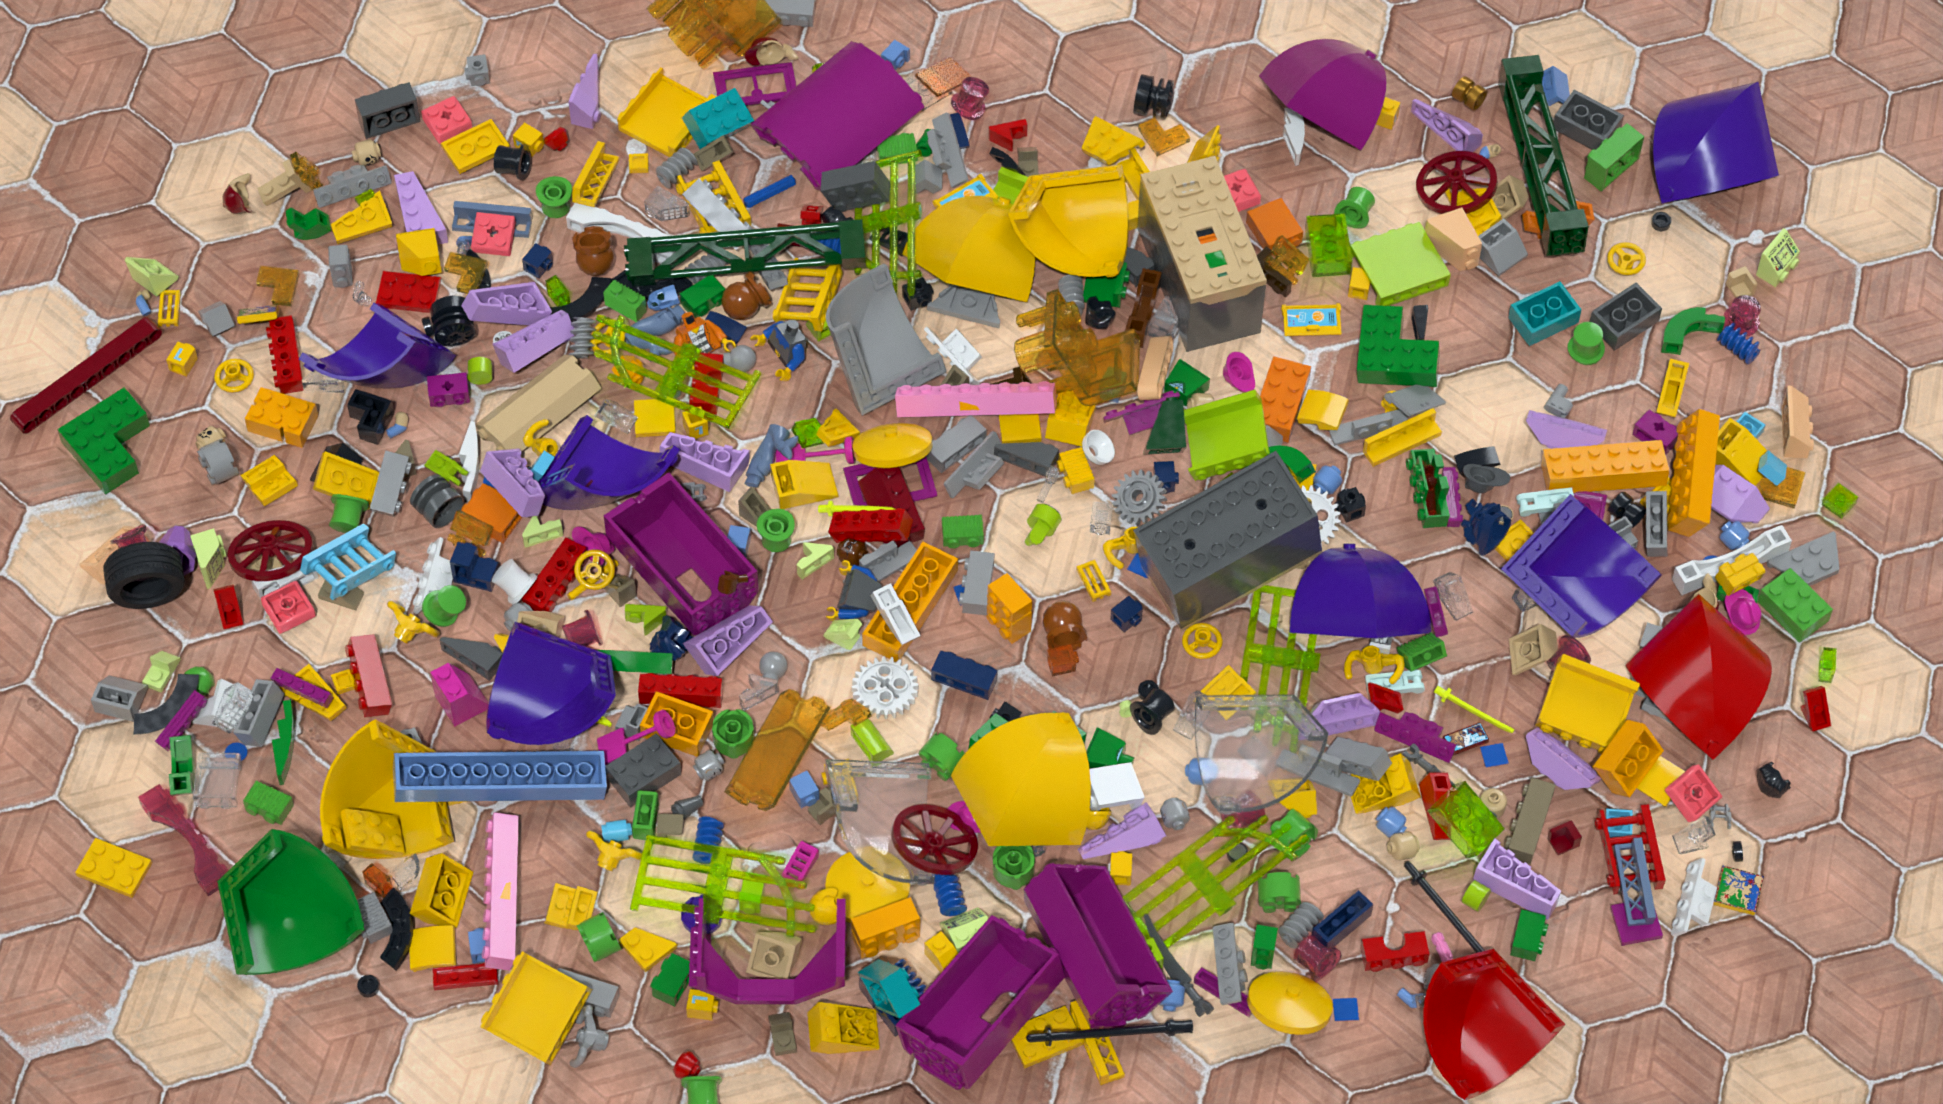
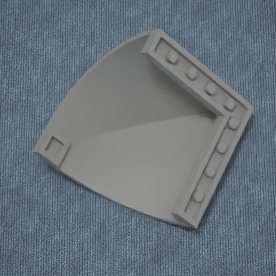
M882 264L862 274L843 287L832 299L826 312V322L854 405L861 415L895 399L898 387L903 385L918 387L946 372L942 356L939 353L930 354L907 319L892 285L893 281L886 264Z

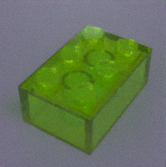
M1345 213L1306 216L1305 234L1312 277L1351 275L1352 255Z
M1466 781L1454 784L1427 810L1467 859L1478 856L1505 829Z

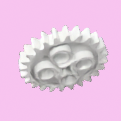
M1312 485L1309 491H1306L1305 487L1302 486L1301 490L1311 502L1315 512L1323 511L1328 516L1325 521L1318 520L1319 525L1323 527V529H1320L1321 542L1328 545V537L1335 538L1332 531L1339 530L1334 525L1341 522V520L1335 518L1341 514L1338 511H1334L1338 504H1331L1334 497L1327 499V491L1320 494V487L1315 492Z
M883 656L880 662L877 658H874L873 664L867 661V667L861 665L860 672H855V678L852 679L853 700H856V706L862 705V712L869 710V716L876 713L877 719H879L881 714L887 719L888 714H891L893 718H896V712L903 715V708L910 710V704H915V697H918L917 676H913V669L908 670V664L901 666L900 659L894 663L893 657L886 661L885 656ZM873 687L874 689L868 690L866 688ZM883 699H888V700H890V701H888V702H883V701H881V700H883Z

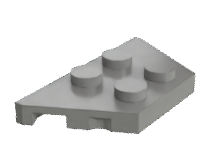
M950 284L947 289L939 293V297L936 300L930 301L927 305V310L1000 328L995 295Z
M1833 531L1768 560L1766 565L1771 569L1772 567L1776 568L1782 574L1791 568L1809 586L1836 575L1839 572L1836 533Z

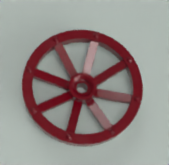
M1452 151L1436 156L1423 166L1416 181L1420 201L1428 209L1439 214L1463 208L1465 214L1474 212L1492 199L1498 186L1497 172L1494 165L1484 156L1470 151ZM1463 160L1477 163L1464 170L1461 169ZM1456 161L1455 168L1451 170L1442 164ZM1485 168L1490 175V179L1469 175ZM1434 169L1445 174V176L1426 179ZM1467 182L1487 185L1488 188L1479 197ZM1444 183L1431 197H1428L1424 191V186ZM1449 188L1452 189L1451 206L1435 202ZM1463 189L1474 201L1457 206L1458 190Z
M286 520L266 521L253 525L238 534L231 542L227 556L231 569L238 576L251 581H273L287 577L301 569L303 556L313 551V542L308 530L298 523ZM281 530L293 532L277 537ZM271 531L270 534L260 535V533ZM302 537L305 541V546L302 547L283 542ZM250 538L258 541L257 543L242 546ZM280 549L301 553V555L290 563L280 552ZM255 550L241 563L236 561L237 554ZM262 555L260 571L246 569L250 563ZM275 556L284 566L276 570L267 571L270 557Z
M930 804L913 805L902 810L892 825L891 838L897 852L908 863L922 871L937 875L956 874L967 869L977 854L978 841L971 826L963 822L959 815L946 808ZM921 815L925 835L908 818ZM929 815L946 820L938 832L932 831ZM901 824L919 840L901 837ZM952 824L958 827L964 834V836L945 840L943 837ZM968 842L969 852L966 855L946 847ZM906 845L922 848V851L915 855ZM941 853L961 861L947 864ZM927 855L934 856L938 864L923 859Z

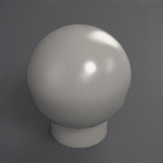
M739 345L733 348L731 352L724 353L725 368H733L738 372H747L756 363L755 352L746 345Z
M768 652L762 656L759 662V669L763 675L762 683L776 686L778 679L784 676L788 665L786 658L781 653Z

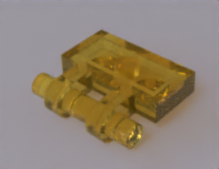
M297 152L290 155L294 169L299 173V177L305 185L310 186L312 191L323 186L318 176L320 171L315 164L312 165L305 156L302 157Z
M1281 235L1277 237L1271 253L1276 258L1274 259L1270 255L1266 258V262L1271 266V269L1278 271L1289 279L1292 285H1295L1298 282V279L1294 276L1295 273L1297 275L1303 274L1309 258ZM1282 263L1288 266V269L1282 266Z
M458 510L450 527L451 530L457 533L456 535L450 533L447 540L456 547L457 542L466 543L467 541L464 538L466 537L472 540L471 544L477 546L478 555L483 558L486 551L481 549L480 545H488L494 527Z

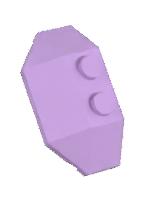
M1529 410L1526 422L1540 443L1551 449L1598 445L1605 440L1607 433L1606 429Z
M1715 465L1711 509L1731 522L1739 521L1758 524L1770 510L1758 488L1726 466Z
M1361 693L1323 700L1312 708L1303 724L1300 739L1305 741L1375 726L1380 710Z
M1539 728L1527 733L1526 739L1532 764L1538 768L1540 773L1554 781L1556 786L1569 790L1589 788L1600 782L1601 778L1597 775L1596 771L1562 742L1549 734L1543 733Z

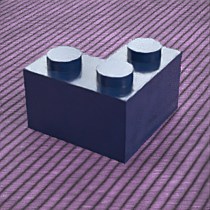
M457 542L450 560L454 583L492 592L495 585L492 582V578L499 568L497 561L491 558L479 557L477 546L468 542Z

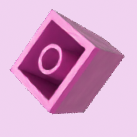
M446 663L430 672L435 697L454 727L488 709V701L470 674L450 663Z

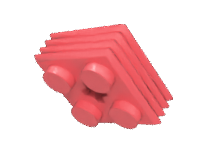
M455 96L449 97L421 111L423 121L439 144L473 128L471 119Z
M1246 169L1224 175L1238 212L1260 204L1261 195Z
M477 212L471 243L472 251L475 253L510 256L516 224L514 216ZM496 231L497 234H494V237H491L490 233Z
M296 580L261 597L262 606L279 634L316 616L313 606Z
M1699 764L1691 766L1665 789V792L1688 822L1696 821L1722 798L1721 793Z

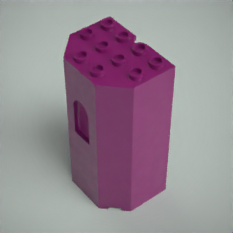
M670 473L665 474L641 490V493L636 498H629L603 515L607 538L693 636H697L746 608L759 592L757 570ZM692 569L710 589V598L706 601H696L677 581V578ZM724 570L737 575L747 574L748 582L738 583L736 591L732 594H723L717 589L719 577L722 574L725 575Z
M1050 863L1043 868V871L1038 876L1033 877L1024 888V902L1048 948L1052 947L1060 954L1059 957L1065 980L1091 1029L1123 1027L1127 1025L1126 1021L1135 1018L1139 1020L1146 1017L1173 992L1106 866L1082 864L1074 866Z
M991 915L918 999L921 1005L905 1014L895 1025L903 1049L909 1055L913 1053V1056L919 1061L917 1064L924 1071L955 1090H960L962 1087L970 1089L1065 978L1059 957L1060 954L1054 948L1044 946L1035 937L1026 938L1023 930L1020 928L1015 929L1003 918L998 919ZM1011 992L1017 996L993 1025L981 1019L1001 994Z

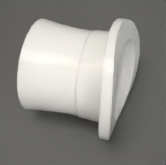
M509 559L495 572L492 582L506 592L508 602L513 605L519 602L537 579V575L534 573L528 575L513 559Z

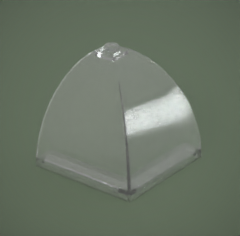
M1196 695L1195 744L1197 761L1206 794L1219 813L1230 815L1232 812H1250L1272 806L1299 789L1319 764L1329 733L1295 695Z
M825 759L826 781L843 841L851 854L864 867L881 877L920 886L934 884L935 875L922 871L908 863L897 852L891 838L892 825L902 810L913 805L927 804L928 779H931L929 763ZM921 815L908 818L925 835ZM901 824V837L919 840ZM906 845L915 855L922 851V848ZM927 855L923 860L930 862L929 855Z

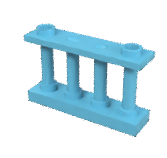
M363 523L303 556L300 571L304 575L315 571L332 585L330 598L334 600L339 596H344L348 591L382 572L389 571L394 566L396 552L393 550L383 555L367 540L369 528ZM362 546L376 560L369 564L353 549ZM347 554L361 569L353 572L338 557ZM327 563H332L346 577L338 581L323 566Z

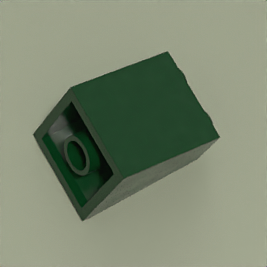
M1168 397L1162 402L1143 450V455L1184 452L1186 449L1183 400H1178V397Z

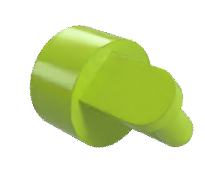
M1043 503L1037 504L1027 519V523L1031 527V531L1025 539L1027 546L1039 545L1045 536H1052L1062 521L1060 513L1055 508Z

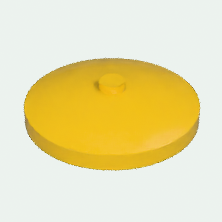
M891 423L873 427L858 435L852 444L853 455L857 461L867 466L879 468L899 467L917 462L927 456L933 447L931 433L924 427L909 423Z
M858 849L844 854L832 864L826 876L825 889H837L838 894L834 900L836 905L837 899H846V921L851 923L852 918L909 898L910 883L903 865L890 854L875 849Z
M1270 972L1257 977L1251 983L1247 995L1248 1007L1260 1022L1274 1030L1288 1034L1304 1035L1323 1029L1329 1023L1333 1011L1331 997L1322 986L1310 978L1291 972Z

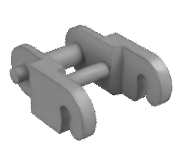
M695 482L680 484L683 488L686 487V490H691V497L695 502L706 500V496L703 495V490L706 488L704 484H695ZM694 491H699V495H695Z
M1714 804L1710 808L1712 810L1709 815L1710 828L1713 829V820L1715 818H1725L1727 828L1731 829V812H1728L1730 811L1728 804H1725V807L1715 806ZM1715 811H1724L1725 815H1717Z

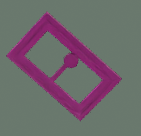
M792 62L713 72L717 96L727 92L725 80L752 77L754 90L751 92L752 96L741 97L745 105L761 104L762 100L768 103L770 100L772 102L779 101L796 87ZM783 73L786 91L763 94L762 90L758 89L756 76Z
M925 456L921 460L911 463L917 464L924 488L910 492L913 502L937 497L927 457ZM858 464L843 468L853 505L867 506L866 502L863 501L857 476L866 475L876 467Z

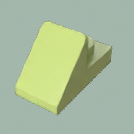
M532 516L522 534L524 547H530L562 537L563 529L560 519L548 521L540 525L537 516Z
M804 542L803 552L807 557H803L797 563V575L803 580L834 559V548L832 545Z
M858 619L834 620L823 636L839 646L851 650L860 638L858 630L862 623Z
M164 651L150 657L152 666L142 683L148 685V688L162 693L179 664L180 657Z

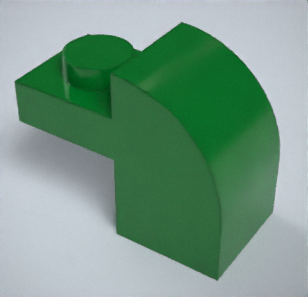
M292 207L286 210V223L290 229L294 230V236L297 239H316L331 231L329 215L317 208L305 215Z

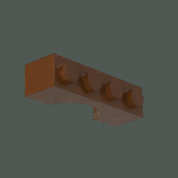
M1142 268L1131 316L1129 315L1125 329V345L1139 348L1144 347L1161 286L1162 272Z

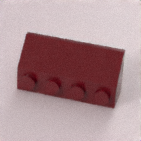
M876 467L858 481L867 506L905 509L913 519L908 541H894L897 548L909 541L913 543L924 539V525L899 467Z

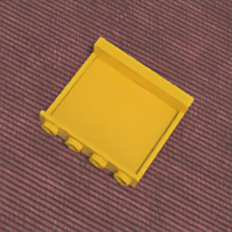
M660 67L656 73L654 72L651 75L649 82L641 87L639 94L630 100L625 111L620 112L617 118L618 130L658 152L672 157L675 152H678L682 147L686 148L693 140L682 117L690 109L717 96L710 94L706 98L664 76L663 68Z
M1562 654L1557 660L1535 726L1540 727V730L1545 733L1551 734L1553 732L1560 735L1559 737L1563 740L1576 741L1581 747L1594 748L1598 750V753L1602 754L1624 725L1633 696L1638 691L1640 683Z
M522 951L520 955L518 954L513 961L514 967L510 974L508 973L502 981L503 986L500 992L494 995L491 1002L493 1005L489 1012L487 1011L483 1015L480 1027L551 1066L593 989Z

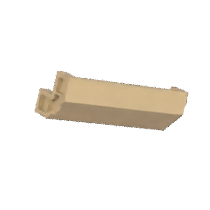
M563 355L476 423L477 433L481 439L494 442L497 447L496 451L520 449L522 452L527 448L523 442V437L533 424L543 419L549 421L548 426L540 428L533 434V439H536L545 434L602 388L587 368L583 370L578 366V360L573 355Z

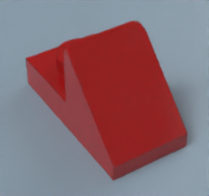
M1022 119L989 126V141L1009 151H1013L1012 139H1020L1027 136V121Z
M804 205L800 214L802 225L822 224L821 214L823 213L824 206Z
M234 585L213 589L223 629L244 625Z
M1371 682L1368 683V699L1380 711L1386 709L1399 714L1404 710L1400 692Z
M1819 686L1803 691L1805 705H1801L1800 708L1810 730L1813 732L1831 727L1825 687Z

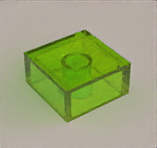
M556 275L545 280L547 295L557 307L570 303L569 291Z
M816 417L794 423L791 431L795 436H798V442L802 448L824 444L816 435L821 426Z
M1838 482L1823 498L1822 506L1842 519L1856 505L1859 497Z
M1823 647L1819 659L1818 682L1832 683L1836 671L1837 648Z

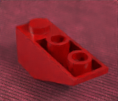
M1448 772L1429 773L1419 783L1433 840H1452L1453 790Z

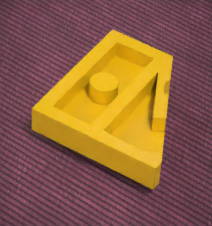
M836 408L831 416L827 417L824 424L819 427L816 435L830 447L843 443L846 437L852 436L855 439L860 432Z

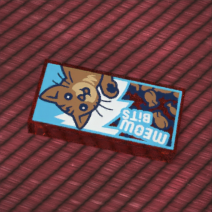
M1480 722L1444 735L1442 738L1456 744L1453 755L1489 742V738Z

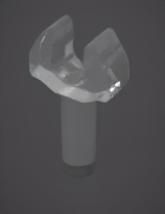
M1050 466L1048 469L1046 480L1036 499L1037 501L1044 503L1052 484H1055L1058 478V468Z

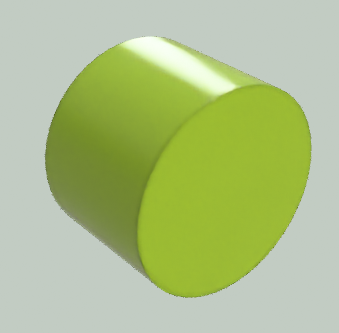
M485 357L470 359L467 366L468 381L477 385L491 382L492 361Z
M1474 880L1466 890L1462 903L1479 912L1486 903L1491 889Z

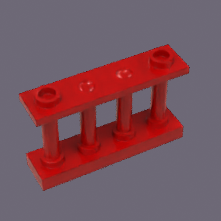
M1649 804L1641 805L1639 812L1635 816L1606 819L1604 809L1599 810L1598 816L1595 818V828L1600 831L1609 873L1607 875V883L1609 888L1612 887L1613 895L1618 894L1620 880L1612 846L1628 844L1632 842L1633 838L1642 837L1643 844H1645L1646 863H1649L1650 867L1648 871L1650 883H1653L1655 890L1663 889L1666 878ZM1630 824L1641 826L1642 832L1638 835L1613 838L1609 836L1608 827ZM1626 855L1621 857L1625 859L1627 862H1629V860L1632 858V855ZM1624 875V877L1632 882L1636 875Z

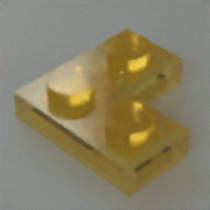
M1155 118L1138 125L1139 132L1156 156H1160L1190 142V136L1181 124L1166 131L1163 130Z
M450 252L444 266V271L461 275L456 287L457 292L468 294L470 290L479 289L488 262L484 259Z
M260 266L256 281L257 286L274 288L271 299L273 305L292 307L300 275L299 270Z
M1787 467L1786 478L1779 485L1776 486L1769 479L1762 477L1758 490L1764 500L1795 509L1806 472Z
M851 698L844 700L833 710L824 712L823 716L818 718L820 726L830 731L845 721L853 726H857L872 717L868 708Z

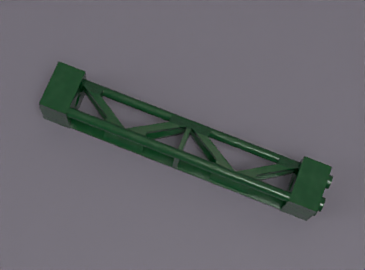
M1540 56L1504 58L1501 60L1498 85L1509 117L1541 231L1546 256L1585 252L1589 226L1584 209H1578L1551 117L1542 85L1544 70ZM1538 102L1541 106L1548 133L1528 117L1534 104ZM1528 127H1531L1548 144H1544L1529 133ZM1546 163L1543 168H1539V164ZM1557 170L1560 172L1568 202L1548 186L1552 174ZM1547 196L1554 199L1566 211H1560L1550 204Z
M862 219L663 237L627 238V245H624L626 262H629V264H625L626 276L628 281L632 282V286L656 285L657 279L841 264L843 269L866 267ZM840 238L841 254L816 240ZM793 242L825 257L765 263ZM770 244L750 260L749 246ZM744 246L745 260L723 248ZM699 250L731 265L673 270ZM675 252L655 268L654 253Z

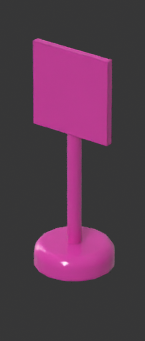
M852 436L846 437L844 449L807 453L805 443H797L792 449L793 455L790 460L806 461L807 457L845 453L847 463L855 464L856 459L852 448L854 439ZM776 451V463L788 460L781 452Z
M665 710L656 712L653 717V727L625 739L623 727L597 738L598 751H604L605 765L627 752L626 744L657 731L661 737L666 739L674 736L675 725L669 713Z

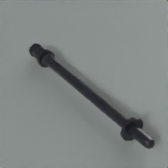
M1405 862V869L1413 877L1411 884L1413 886L1420 885L1476 953L1485 951L1426 881L1427 872H1419L1411 862Z
M1168 1019L1164 1024L1064 1032H1051L1050 1028H1045L1044 1033L1029 1034L1026 1040L1030 1043L1045 1042L1046 1046H1051L1052 1041L1154 1033H1166L1171 1037L1175 1034L1193 1033V1022L1191 1019L1183 1021Z

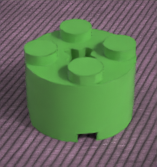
M728 709L720 712L714 718L712 726L713 743L721 754L735 759L752 748L754 743V726L751 717L746 712L736 709V711Z
M935 732L919 750L918 754L923 759L921 764L928 770L933 768L942 780L947 781L951 778L955 766L965 753L963 750L959 753L956 749L958 745L942 733L937 735V732Z
M1291 809L1281 821H1275L1270 828L1272 831L1270 843L1288 859L1291 857L1294 860L1309 850L1311 847L1309 842L1311 839L1315 841L1318 829L1295 809Z
M1031 846L996 847L993 853L992 870L993 876L1001 885L1018 890L1030 882L1035 870V856Z
M1288 872L1269 873L1265 879H1262V876L1258 878L1259 906L1263 908V912L1272 913L1276 909L1294 912L1297 906L1301 904L1300 877L1296 875V878L1291 877V873Z
M603 912L576 925L594 963L622 950Z

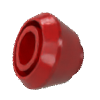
M559 127L544 138V144L552 150L557 149L560 151L568 145L566 141L569 140L566 129Z
M691 1051L682 1053L673 1069L675 1077L682 1079L684 1077L698 1076L701 1070L699 1066L700 1061Z

